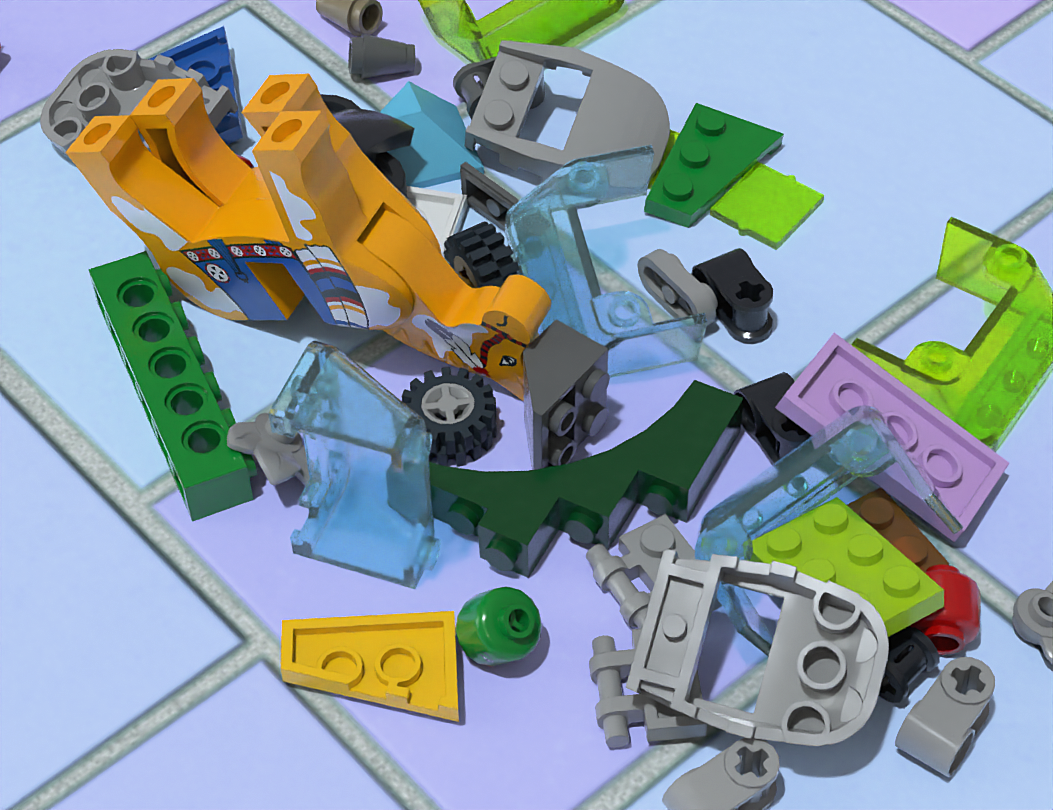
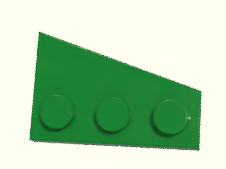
M695 103L646 197L643 212L689 228L725 196L726 190L740 177L745 179L752 173L758 161L766 154L772 155L781 147L784 134Z

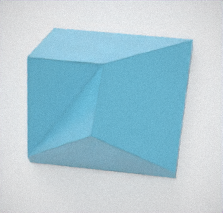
M408 81L381 110L380 113L390 115L415 128L410 146L387 151L400 161L406 176V186L426 188L461 179L460 165L464 162H467L484 174V166L476 149L474 148L472 151L465 147L466 127L456 105Z

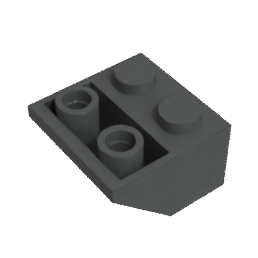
M556 319L523 351L524 423L532 470L569 464L576 448L589 435L595 436L605 425L609 415V410L606 408L607 387L610 381V375L608 374V348Z

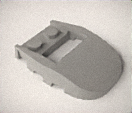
M501 40L498 55L470 126L468 125L465 131V147L473 151L477 143L499 153L500 164L515 171H518V168H522L542 177V183L561 189L562 183L586 187L588 194L623 197L642 190L657 174L670 136V121L666 105L656 89L650 83L626 69L573 47ZM557 66L582 71V75L590 77L563 150L519 138L545 68L556 70Z
M108 49L88 56L71 69L46 101L42 109L40 125L47 138L63 154L69 157L65 152L94 116L130 115L158 79L194 78L202 89L204 105L214 128L217 127L227 112L235 114L239 108L228 87L222 85L218 91L210 88L203 74L191 68L186 71L177 67L172 58L158 54L154 60L140 58L137 51ZM144 141V145L151 152L148 144L146 143V141Z
M664 549L625 688L647 696L727 733L748 739L755 738L806 746L833 745L848 739L859 731L868 721L876 706L888 660L889 643L887 630L875 607L869 601L863 599L860 594L834 582L828 581L825 583L798 572L796 566L772 561V564L739 560L735 556L712 554L710 561L679 558L676 550ZM720 582L784 599L754 713L690 696Z

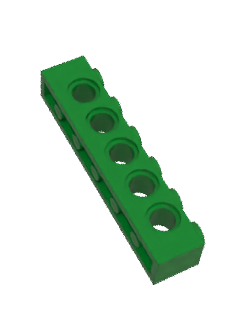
M147 251L88 269L97 305L191 521L193 522L254 500L250 478L257 476L254 459L250 454L235 451L227 446V434L229 429L236 423L235 418L229 407L221 410L217 403L222 401L219 385L212 371L203 373L201 366L205 365L201 346L195 335L187 338L184 332L189 330L187 318L180 301L171 303L168 298L173 296L168 276L160 268H154Z

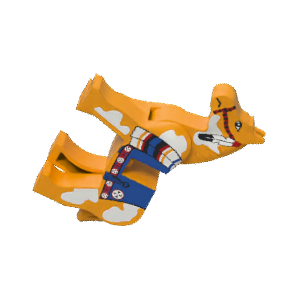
M309 73L269 75L241 112L261 136V139L252 150L258 167L250 168L219 136L207 114L202 89L194 78L158 79L130 115L94 116L65 152L109 210L121 219L149 248L162 272L168 276L169 281L185 297L202 309L229 320H288L305 295L325 323L366 330H383L419 352L456 368L467 369L468 372L473 374L477 373L480 376L491 378L524 402L523 351L539 336L538 328L551 309V299L546 290L532 279L523 275L508 276L501 288L497 286H484L480 288L468 286L442 256L439 242L425 218L358 147L351 134L329 111L320 95L318 86ZM138 130L140 131L141 135L143 136V138L145 139L146 143L148 144V146H149L151 152L147 149V147H146V146L144 145V143L142 142V140H141V138H140V136H139Z

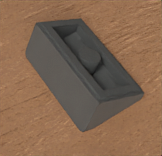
M467 162L460 165L462 194L467 195V205L529 249L552 233L553 227L529 206Z

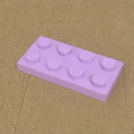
M835 332L775 407L953 542L966 530L1010 464Z

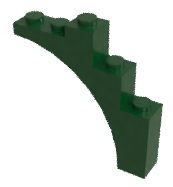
M694 380L670 410L647 429L610 450L569 464L529 471H478L442 466L402 453L391 468L395 502L401 504L406 510L414 514H425L447 523L459 533L478 536L480 558L486 560L498 570L512 571L529 578L559 530L567 533L578 542L592 543L594 545L603 544L609 550L637 503L647 507L655 514L661 516L666 514L687 523L740 433L743 398Z

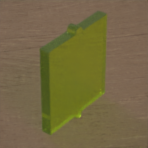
M757 162L710 208V216L735 228L740 236L748 235L777 250L824 202L825 195L796 181L794 175L786 176Z

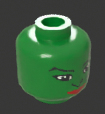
M512 587L494 588L474 595L464 603L457 615L456 633L458 643L465 654L478 664L492 667L521 660L535 649L541 637L542 621L539 609L531 597L522 590Z

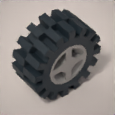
M450 367L441 368L442 376L435 377L432 370L424 372V383L418 378L413 379L410 382V391L404 389L401 396L402 434L404 443H408L409 451L413 456L420 453L421 459L429 462L436 457L438 464L442 466L448 465V459H455L457 467L466 465L465 456L467 455L474 462L482 457L481 448L489 451L493 446V438H496L497 435L496 398L493 397V389L490 384L484 386L483 377L477 373L469 380L468 370L459 368L457 376L451 375Z

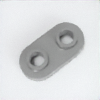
M656 249L638 260V274L646 291L686 330L695 333L715 321L718 303L713 290L707 284L700 283L689 273L676 255L669 254L663 249Z

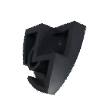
M346 109L332 113L336 120L351 134L358 147L373 164H375L377 154L410 146L415 128L390 115L366 109Z

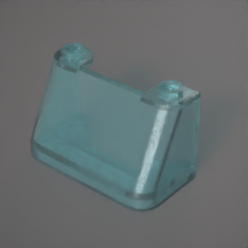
M312 341L303 351L268 413L271 432L294 438L297 432L303 433L310 479L298 500L299 506L308 508L309 513L302 529H294L290 536L292 552L306 558L416 589L424 571H432L435 567L441 548V540L434 537L435 529L428 460L432 445V434L426 432L423 418L338 347Z

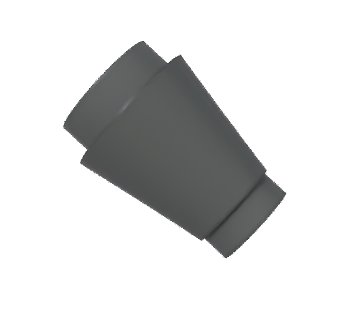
M362 33L361 37H350L348 50L349 74H360V79L404 73L405 71L414 72L415 45Z

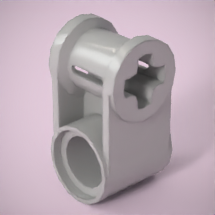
M959 657L951 660L944 666V669L922 700H919L906 716L896 736L895 746L943 775L950 777L964 759L973 739L986 723L989 715V700L995 689V676L990 667L983 661L973 657Z
M743 738L735 741L730 747L700 767L693 768L677 778L663 794L662 803L667 810H767L774 802L777 793L776 778L780 768L779 756L775 748L765 740Z

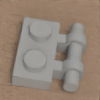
M666 514L619 536L618 550L623 555L622 557L612 556L603 544L591 547L585 556L594 569L593 578L602 590L611 591L621 605L620 614L630 627L642 629L664 549L676 550L679 558L702 560ZM639 577L650 592H639L631 581ZM721 583L713 611L726 605L727 591Z
M632 629V649L616 651L614 638L608 635L598 636L592 640L593 657L589 660V670L592 682L598 685L600 699L595 705L597 725L604 729L607 746L619 748L628 744L627 726L632 722L644 721L647 742L706 736L707 724L642 694L622 695L621 680L629 676L642 629ZM696 669L690 696L703 699L698 670Z

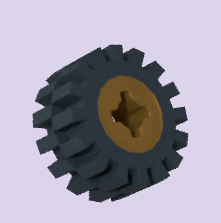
M484 221L449 236L444 242V247L446 248L444 251L445 259L459 277L472 288L497 286L501 288L508 276L518 275L517 271L520 270L518 262H514L511 257L513 251L510 245L505 246V237L501 232H496V227L492 223L488 225V222Z

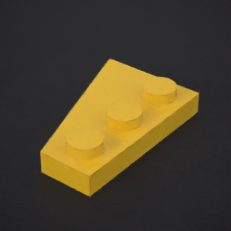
M439 611L282 620L281 674L283 682L459 722L455 612Z

